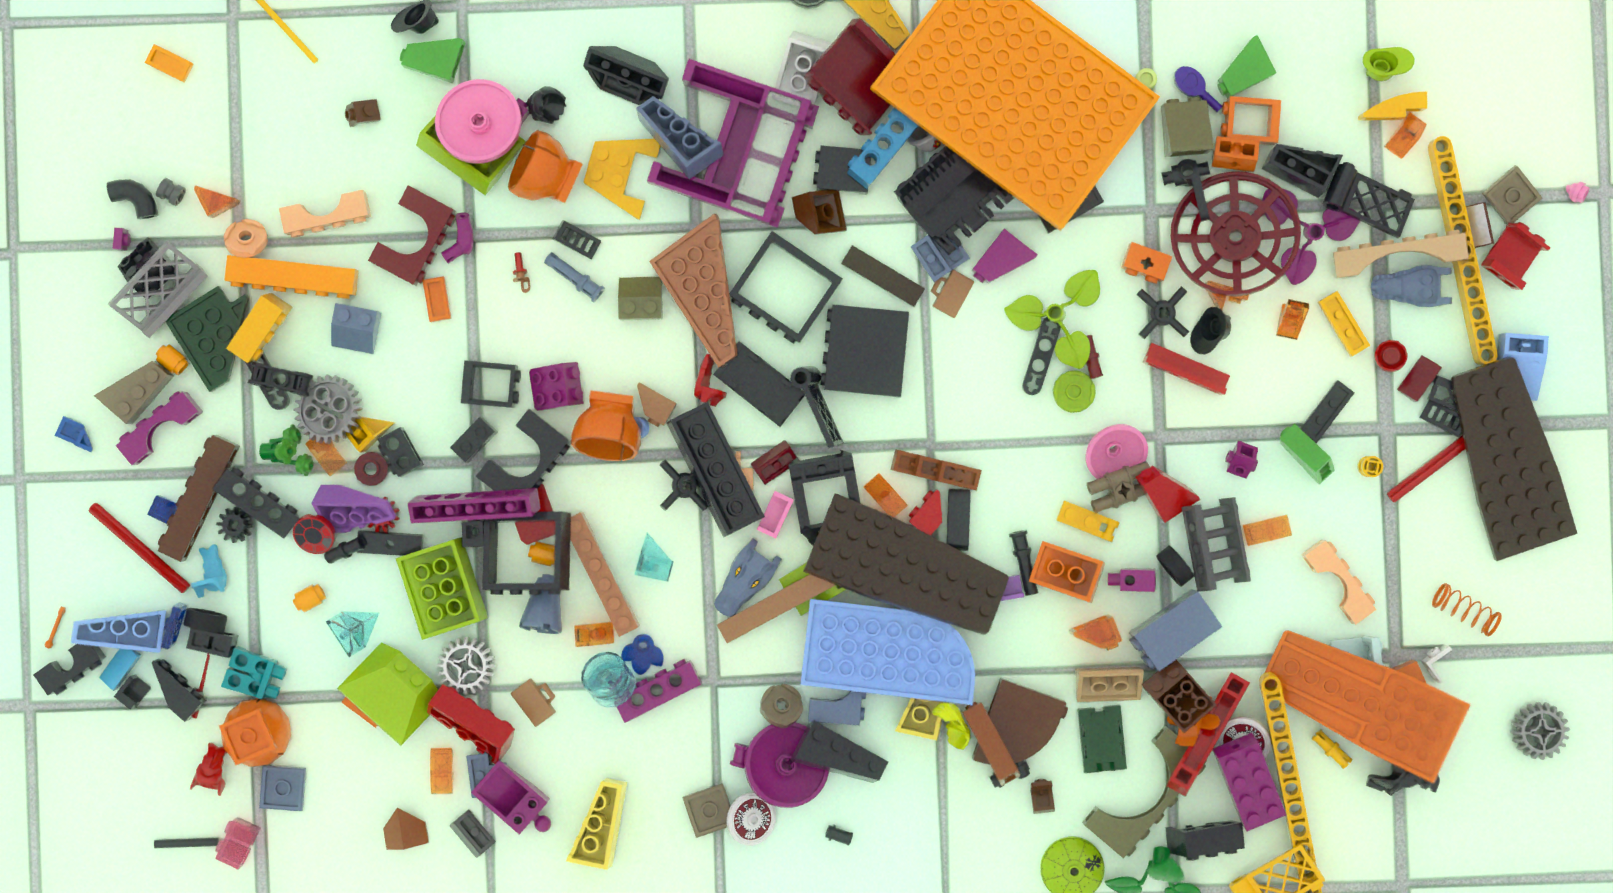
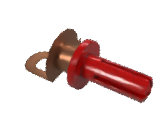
M517 252L514 254L516 270L513 271V275H516V278L513 281L515 283L520 281L522 292L527 293L530 291V279L525 277V274L528 272L527 269H523L522 253ZM525 282H528L527 289H524Z

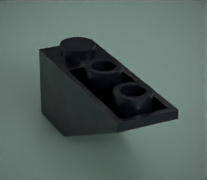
M164 659L153 660L151 663L168 708L184 722L190 720L207 701L203 698L204 694L198 688H192L187 684L188 680L182 674H176L171 669L172 666Z

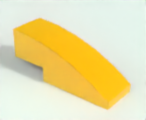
M1427 91L1412 92L1387 99L1359 115L1358 121L1402 120L1406 118V112L1424 111L1427 109Z

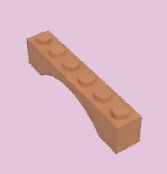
M584 512L572 516L570 540L620 637L638 628L640 624L616 582Z

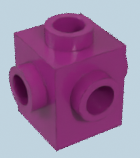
M1238 440L1233 451L1229 450L1225 459V462L1228 463L1226 472L1247 479L1249 473L1254 472L1257 467L1258 447Z

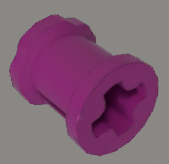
M735 743L733 760H730L729 764L744 769V759L748 745Z

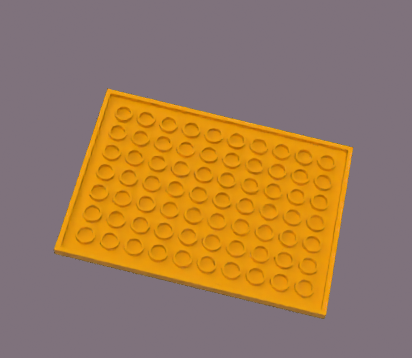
M937 0L870 88V90L1060 231L1160 98L1159 95L1031 0Z

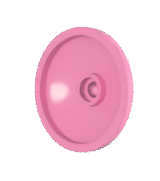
M1127 424L1108 426L1099 431L1088 444L1085 455L1086 465L1096 479L1101 478L1106 472L1111 473L1123 468L1125 465L1131 467L1146 461L1148 444L1143 434L1133 426Z

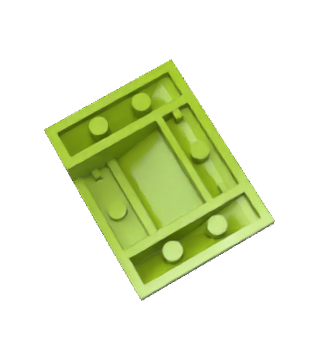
M382 642L337 688L400 746L430 716L427 713L428 703L438 691L434 682L401 651Z

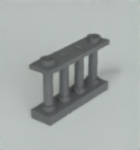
M1235 497L1219 499L1220 506L1202 510L1201 504L1182 507L1198 592L1216 590L1217 581L1234 578L1235 583L1251 581ZM1222 515L1224 527L1206 531L1204 518ZM1226 536L1228 548L1210 552L1208 539ZM1230 557L1232 569L1214 573L1212 561Z

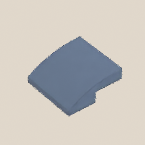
M927 235L910 247L933 282L970 259L962 245L957 247L947 238L956 248L954 252L948 255Z

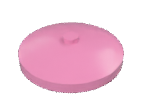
M485 79L469 80L452 88L441 100L435 116L437 136L443 147L455 158L468 163H486L500 158L516 143L522 127L520 107L513 94L501 84Z

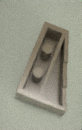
M151 361L95 394L94 397L125 424H133L171 381L174 375L160 363Z

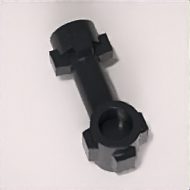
M1023 760L1015 763L1020 773L1019 779L1025 778L1030 774V768L1026 761ZM993 772V775L989 776L994 788L998 786L999 788L1003 787Z

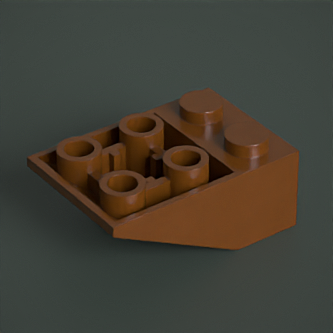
M1177 659L1162 670L1157 671L1142 684L1149 696L1183 733L1187 732L1217 706Z

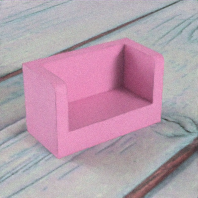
M774 491L764 513L765 517L761 519L757 530L776 539L794 499Z

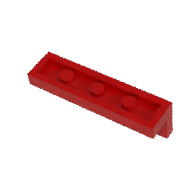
M1150 343L1142 363L1216 394H1226L1227 388L1225 387L1230 375Z

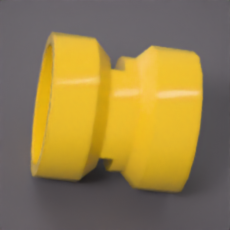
M1365 456L1359 460L1357 469L1362 476L1377 477L1383 471V463L1376 456Z

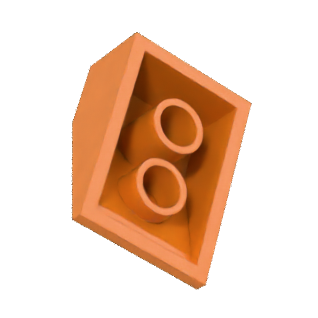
M1042 541L1029 582L1092 603L1105 562Z

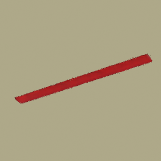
M208 653L199 690L202 693L210 659ZM199 710L195 713V715L192 718L197 719Z

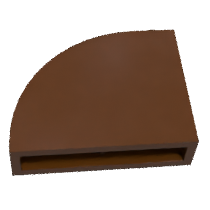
M1000 677L988 710V715L1013 762L1018 763L1039 752L1049 742L1061 718L1064 719L1067 714V702ZM977 741L972 759L990 765Z

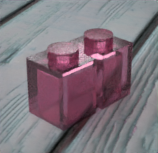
M240 817L229 821L224 830L227 834L224 840L219 841L215 852H217L215 859L239 870L243 867L251 850L249 847L254 844L261 827Z

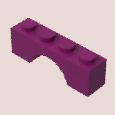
M175 392L169 397L170 402L165 406L160 405L152 411L153 415L149 419H142L135 425L137 428L131 433L128 431L119 438L120 442L115 446L131 465L140 464L154 452L152 437L157 427L162 423L175 421L181 425H188L203 413L202 409L188 392Z

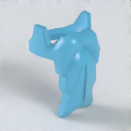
M213 544L209 549L199 548L204 561V580L191 583V587L198 598L204 597L205 588L209 591L219 590L220 592H225L227 575L225 569H223L222 560L219 558L217 545Z

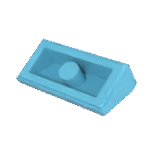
M119 649L99 678L111 690H117L142 655L136 650Z

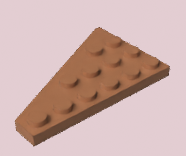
M713 214L649 262L719 368L738 356L720 221L719 216Z

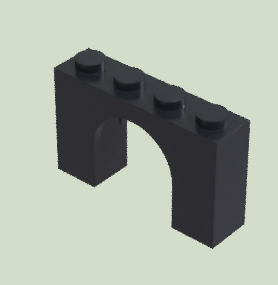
M528 409L515 426L532 438L538 445L540 462L537 468L527 476L517 477L508 473L493 460H488L476 477L494 491L538 489L544 482L542 477L545 473H551L558 464L555 460L559 455L564 456L571 446L568 444L571 440L534 411Z

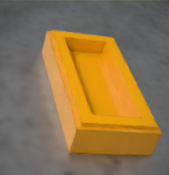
M153 44L145 61L146 64L184 83L194 65L192 62L156 44Z

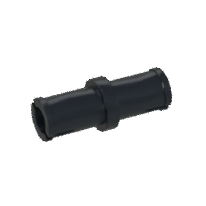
M361 536L348 542H341L337 547L325 552V560L332 564L339 559H347L353 553L365 549L366 542Z

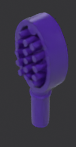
M1182 66L1175 71L1174 83L1180 92L1188 97H1200L1202 100H1207V104L1216 112L1223 107L1205 90V79L1196 69Z

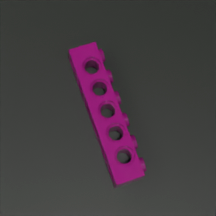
M537 488L417 495L407 503L411 524L531 517L540 509Z

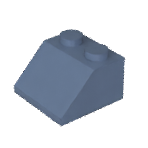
M335 303L331 322V346L374 354L382 312Z

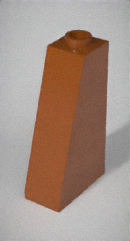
M973 702L972 705H967L965 707L966 710L962 713L1001 786L1020 777L1015 763L982 702L978 704Z

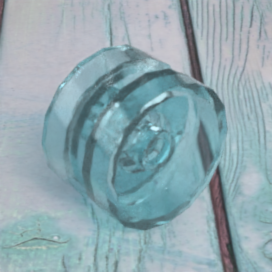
M602 652L591 657L581 672V681L584 688L600 706L608 708L619 706L629 699L635 689L636 679L633 672L617 653Z

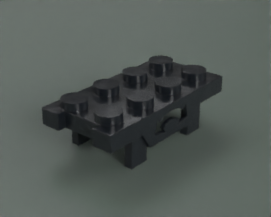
M739 341L736 344L738 356L729 361L724 368L719 367L713 375L781 427L804 398L805 394L803 390L793 386L789 379Z

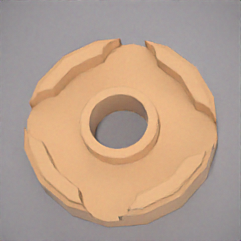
M250 219L241 220L242 222L232 223L224 233L225 247L231 254L236 257L247 258L253 257L264 250L268 238L267 232L261 223ZM246 235L251 237L249 240L246 241L241 240V238Z

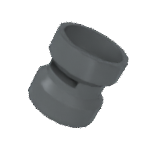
M164 178L157 188L156 196L161 199H167L170 204L178 206L185 195L186 188L181 185H173L172 180Z

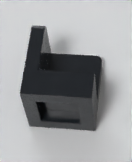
M132 675L128 677L114 697L131 710L139 705L150 691L151 686L137 675Z

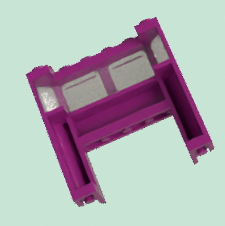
M688 59L682 76L684 86L730 101L717 139L721 142L723 156L708 166L704 180L694 176L688 179L684 173L653 161L647 183L778 228L785 211L784 207L778 206V202L783 203L786 191L783 190L785 182L789 183L793 174V171L790 170L792 162H797L800 153L797 150L799 142H804L807 133L804 127L813 129L819 106L811 104L809 99Z

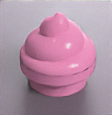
M1584 182L1566 186L1569 198L1575 203L1577 201L1583 203L1590 189Z

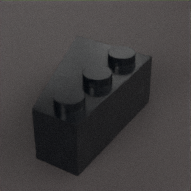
M1233 820L1205 823V825L1196 827L1185 825L1184 829L1165 827L1167 848L1170 849V853L1186 857L1188 861L1198 860L1199 856L1205 855V857H1217L1220 852L1235 854L1238 849L1245 848L1243 824L1241 822Z

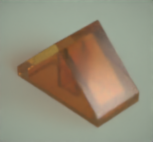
M1409 112L1384 147L1402 159L1421 138L1427 124Z
M196 185L194 187V191L206 215L210 218H214L240 204V200Z

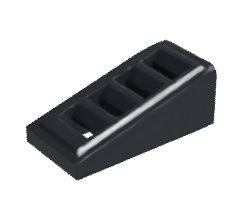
M565 220L560 223L553 237V240L591 260L601 243V240ZM565 229H570L565 239H562L561 237ZM573 233H578L573 243L571 244L569 241ZM583 236L585 237V239L581 247L579 248L577 247V244ZM589 240L593 241L588 252L584 251Z
M1428 400L1419 418L1459 438L1462 433L1460 422L1455 430L1452 429L1456 418L1459 419L1458 412ZM1432 407H1436L1437 409L1432 418H1429L1428 415ZM1440 411H1444L1440 422L1435 421ZM1450 414L1452 415V418L1449 424L1446 426L1444 425V422L1447 416Z

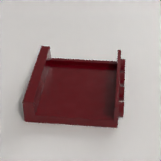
M861 18L852 19L804 77L808 80L807 84L814 91H819L823 95L822 99L824 102L834 106L838 110L837 114L845 121L848 120L853 125L852 129L858 135H872L871 128L891 104L870 90V88L896 54Z

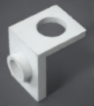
M1448 645L1431 649L1427 652L1428 656L1421 660L1434 681L1440 684L1443 681L1431 664L1452 650Z

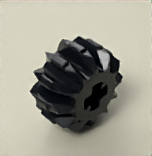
M234 507L233 511L230 508L225 509L226 515H219L223 522L216 523L217 526H222L223 528L218 531V534L226 533L223 539L227 541L231 538L232 543H237L238 539L241 542L245 541L244 534L247 536L252 534L248 528H253L254 524H248V521L253 517L250 515L245 517L246 512L243 510L239 512L238 507ZM234 521H238L239 525H237L236 528H232L231 526L234 524Z

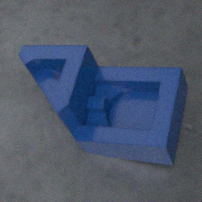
M63 416L54 436L92 452L93 447L84 424Z

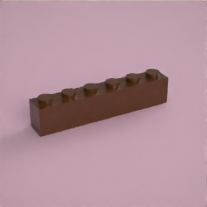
M212 435L206 439L203 446L205 451L202 457H198L194 465L196 470L193 476H189L186 481L185 487L187 489L184 495H181L177 500L176 506L178 508L175 514H172L167 521V526L169 527L166 533H163L158 540L159 548L157 551L179 562L187 560L218 493L212 490V487L225 469L231 467L240 448V445L219 435Z

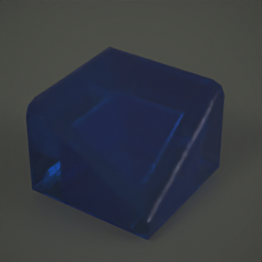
M156 495L147 515L167 524L169 517L175 514L178 507L176 502L161 495Z

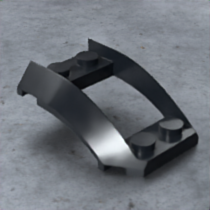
M840 450L841 453L800 461L797 457L788 464L800 532L808 539L812 546H814L822 523L810 525L803 483L845 476L848 498L860 503L853 456L850 452Z

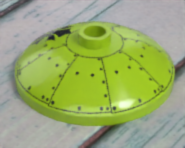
M1074 836L1064 837L1053 842L1043 854L1040 865L1042 880L1051 893H1094L1101 885L1105 871L1104 861L1099 850L1088 840ZM1072 868H1077L1078 872L1077 874L1072 875L1070 874V870Z

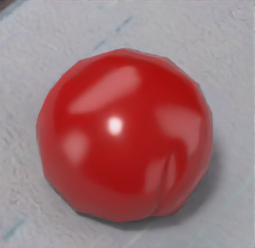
M1387 340L1379 344L1374 358L1377 366L1383 371L1396 372L1405 365L1408 353L1405 346L1399 341Z

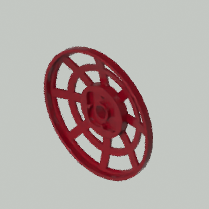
M1232 171L1220 173L1201 181L1203 190L1229 181L1230 194L1219 196L1206 204L1210 221L1213 223L1210 234H1197L1201 223L1199 212L1193 221L1191 234H1178L1180 219L1188 204L1191 202L1198 209L1193 187L1180 201L1173 216L1170 234L1172 251L1181 270L1199 287L1224 296L1250 295L1276 283L1292 266L1300 246V219L1289 195L1270 179L1249 172ZM1238 180L1257 183L1272 192L1264 201L1252 195L1238 193ZM1278 197L1284 202L1290 212L1293 228L1281 229L1277 216L1270 208ZM1230 201V211L1219 217L1211 210L1221 203ZM1239 201L1250 202L1258 206V208L1252 215L1239 211ZM1264 213L1270 218L1274 230L1261 232L1258 220ZM1232 232H1239L1242 238L1239 241H1232L1229 236ZM1294 236L1291 254L1283 268H1280L1272 261L1279 251L1281 238ZM1274 239L1273 248L1269 256L1265 257L1258 251L1261 241ZM1178 243H1191L1194 256L1201 264L1193 273L1182 260ZM1197 243H1211L1215 253L1206 261L1201 255ZM1252 257L1260 263L1258 267L1241 273V261ZM1222 258L1232 262L1233 273L1220 271L1213 266ZM1265 268L1275 275L1260 286L1242 290V279L1255 276ZM1209 271L1218 277L1233 279V291L1214 288L1202 282L1200 278Z

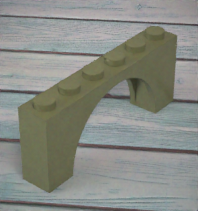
M1165 725L1151 741L1162 754L1167 770L1166 786L1158 802L1146 812L1130 817L1111 815L1095 806L1082 822L1123 859L1126 855L1129 857L1137 848L1135 845L1140 839L1144 840L1149 835V828L1154 823L1158 824L1164 817L1163 812L1167 807L1171 808L1178 800L1177 796L1179 793L1167 787V783L1188 747L1175 744L1177 735ZM1205 764L1203 765V767H1202L1201 771L1199 772V774H1201V773L1203 772V770L1205 769V767H1206Z

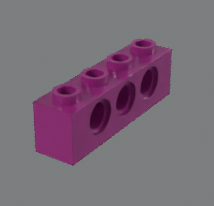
M682 659L673 664V669L669 671L663 669L655 673L656 678L650 681L645 678L635 683L636 688L630 691L628 688L617 692V697L613 701L624 723L701 685L702 681L692 661L686 662L685 659ZM677 674L682 678V683L680 685H673L670 682V677ZM654 684L661 685L663 689L662 694H653L651 686ZM634 694H641L644 699L643 703L640 705L635 704L632 701V696Z

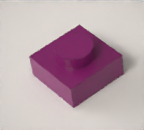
M114 227L112 249L127 251V246H130L131 235L128 234L129 230Z

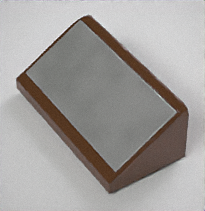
M1486 202L1466 206L1474 247L1478 248L1494 244Z

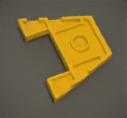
M655 139L595 141L583 183L634 218L640 220L645 201L624 195L636 153L658 158L661 146Z

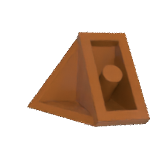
M398 807L383 828L386 850H405L429 843L426 821H422Z

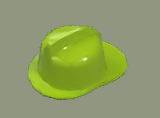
M1402 47L1370 49L1363 56L1366 75L1381 82L1389 80L1393 75L1407 73L1412 69L1415 61L1413 54Z

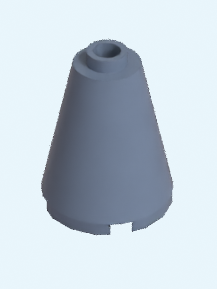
M542 574V577L537 578L536 583H554V575ZM542 591V595H530L519 622V627L528 631L532 627L538 633H561L560 594L551 595L548 594V591Z

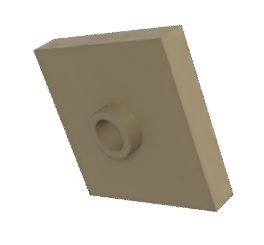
M1516 165L1482 193L1506 225L1516 222L1542 199V196Z
M723 783L682 797L696 838L727 828V814L731 805Z

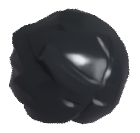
M544 86L528 98L526 105L534 121L553 124L554 121L559 120V115L564 113L566 97L556 88Z

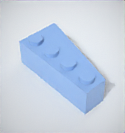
M166 610L73 621L70 643L160 653Z

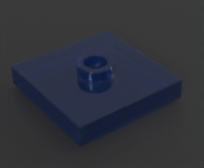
M179 602L172 607L170 617H167L164 625V630L166 631L161 648L170 649L176 644L187 604Z

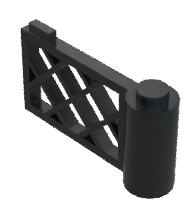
M1343 162V164L1338 165L1322 204L1332 211L1342 212L1395 238H1400L1415 199L1411 198V193L1403 189L1396 191L1358 173L1353 164ZM1359 181L1367 184L1369 192L1360 194L1358 189ZM1379 190L1385 192L1388 200L1379 203L1375 192ZM1371 194L1375 205L1366 208L1362 197ZM1358 199L1362 210L1355 212L1349 209L1351 201ZM1400 199L1407 202L1403 211L1398 212L1395 200ZM1390 203L1394 214L1385 217L1381 206ZM1376 208L1381 219L1377 221L1372 220L1368 211ZM1396 218L1398 223L1396 231L1389 227L1387 219Z
M814 366L794 369L790 376L791 383L796 388L803 390L828 448L843 444L842 437L818 386L821 380L820 371Z

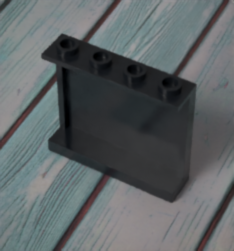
M832 304V309L827 311L826 321L831 322L830 331L826 330L824 342L829 343L828 352H823L822 363L826 364V373H821L820 385L824 386V390L900 398L909 312Z

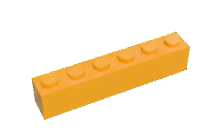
M227 255L224 281L231 282L233 287L244 288V284H251L252 289L265 290V286L273 287V291L286 292V288L295 289L294 293L307 294V291H316V296L328 297L329 293L337 294V298L350 299V295L356 296L359 270Z

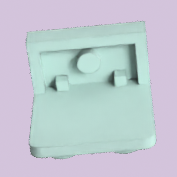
M1364 636L1335 640L1329 643L1332 647L1384 666L1381 656L1383 646L1379 637Z

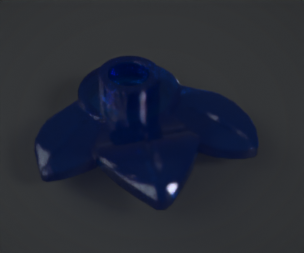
M647 634L637 635L633 643L626 645L621 653V660L631 661L632 668L638 675L647 672L650 664L661 667L664 661L662 650L654 645L653 639ZM642 642L646 643L647 647L642 648L639 644Z

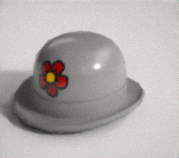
M920 126L907 140L910 145L917 146L924 152L934 151L942 144V142Z

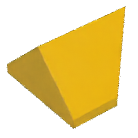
M362 417L361 419H355L358 427H351L353 434L348 432L345 434L357 451L366 452L395 422Z

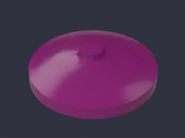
M795 722L787 728H780L771 724L753 737L746 750L744 770L747 781L753 792L761 800L772 806L794 808L804 805L813 800L826 784L829 775L828 770L813 768L790 761L807 727L803 724Z

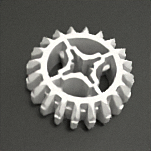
M464 637V643H462L460 638H456V645L450 641L448 643L450 649L446 647L442 649L446 656H438L440 660L444 661V663L437 664L438 668L444 669L438 672V675L442 676L445 674L446 676L441 682L444 684L449 680L450 684L448 687L455 685L458 693L463 688L464 695L468 694L469 688L473 694L477 692L476 686L480 690L484 689L482 682L485 684L490 683L486 675L494 676V673L488 670L489 668H495V664H489V661L493 660L494 656L487 657L486 655L491 649L487 648L483 651L482 647L485 643L481 642L477 646V638H473L471 643H469V637ZM458 649H468L463 659L452 657L453 653ZM474 651L480 656L483 668L474 662ZM468 659V665L472 669L469 668L464 672V666L461 665V662L464 663ZM450 664L458 669V680L452 675ZM468 673L481 674L474 682H464Z

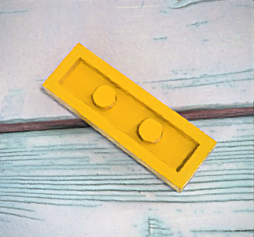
M1338 291L1318 302L1350 357L1370 346Z

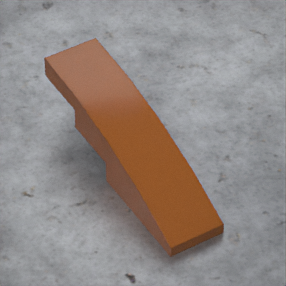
M895 449L890 469L977 491L982 471Z

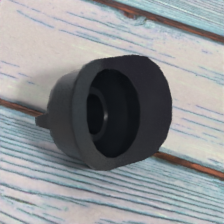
M422 0L401 10L392 20L391 29L396 33L411 30L417 34H423L437 25L439 19L431 9V1Z
M1218 307L1206 309L1191 332L1190 342L1193 350L1203 355L1212 352L1220 341L1229 336L1231 332V317L1224 314Z

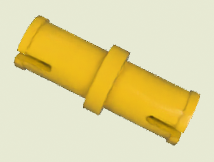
M1321 729L1315 733L1316 736L1312 737V740L1325 751L1324 754L1331 756L1342 769L1346 768L1349 765L1348 762L1351 763L1353 760L1339 747L1340 744L1333 742Z

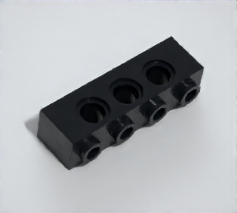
M235 466L232 469L227 467L212 487V490L284 539L299 519V515L296 514L298 510L290 504L285 506L280 503V497L270 491L268 494L261 489L262 485L254 479L249 481L244 478L245 473ZM242 483L245 485L246 490L242 494L235 493L233 490L235 484ZM254 496H261L264 501L262 505L254 506L251 503V499ZM272 508H278L281 510V515L278 518H272L269 516V511Z

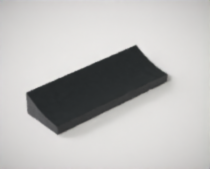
M708 402L667 422L672 436L696 480L697 486L723 537L765 517Z

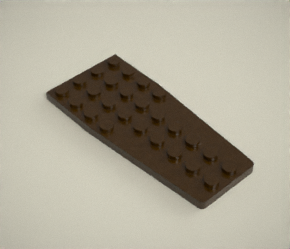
M1505 357L1453 375L1451 382L1474 492L1494 560L1499 561L1578 534L1560 472L1516 360L1512 357Z
M836 493L832 498L803 572L864 597L982 635H986L991 629L1009 580L1007 574L895 517Z

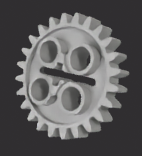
M326 374L325 380L323 377L317 376V382L312 379L310 380L311 386L308 388L309 397L301 396V400H295L299 407L293 409V411L298 412L299 415L294 419L301 421L297 427L304 429L302 434L309 435L310 440L314 441L316 439V442L321 444L323 441L326 444H330L331 440L339 443V437L347 439L346 432L353 434L352 426L358 427L355 419H361L362 417L357 414V411H361L363 408L357 406V404L362 399L356 397L359 392L352 390L354 385L351 383L347 384L348 380L344 378L340 380V377L336 375L332 378V376ZM327 390V397L322 400V394ZM316 400L343 415V419L315 405L313 401ZM344 400L345 406L340 410L339 404ZM316 409L317 415L312 419L311 414ZM334 419V426L329 428V422Z

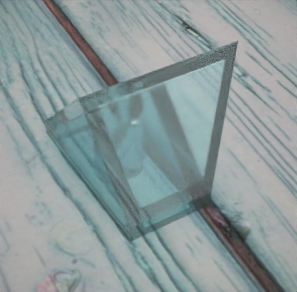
M648 532L634 575L668 582L674 561L670 560Z
M341 612L327 620L326 623L348 657H351L366 647L379 613Z

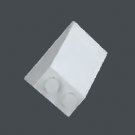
M793 31L788 37L775 88L809 99L811 104L815 105L819 91L811 89L807 84L808 80L804 76L832 43ZM775 92L772 96L797 105H801L802 102Z

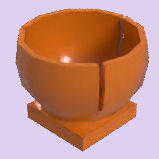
M536 130L525 142L526 146H523L510 174L508 189L516 196L531 201L550 198L554 201L565 203L583 164L576 160L568 159L557 139L546 132Z
M590 390V407L576 420L571 433V445L576 451L600 460L626 461L634 459L641 445V429L633 417V396Z
M266 699L243 700L228 712L224 723L219 725L222 745L233 759L235 766L238 764H244L249 767L270 765L284 754L292 736L289 717L278 704Z

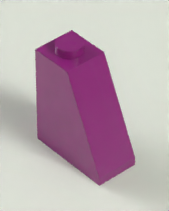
M1004 228L971 271L974 272L973 277L982 284L984 281L990 283L1034 260L1038 254Z

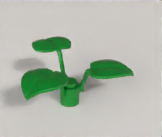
M1163 846L1153 849V858L1149 860L1148 867L1141 880L1138 881L1134 877H1118L1104 881L1110 889L1117 893H1141V885L1144 884L1149 875L1153 879L1169 883L1170 887L1165 888L1164 893H1201L1200 889L1193 884L1178 883L1184 880V873L1177 862L1170 857V849Z

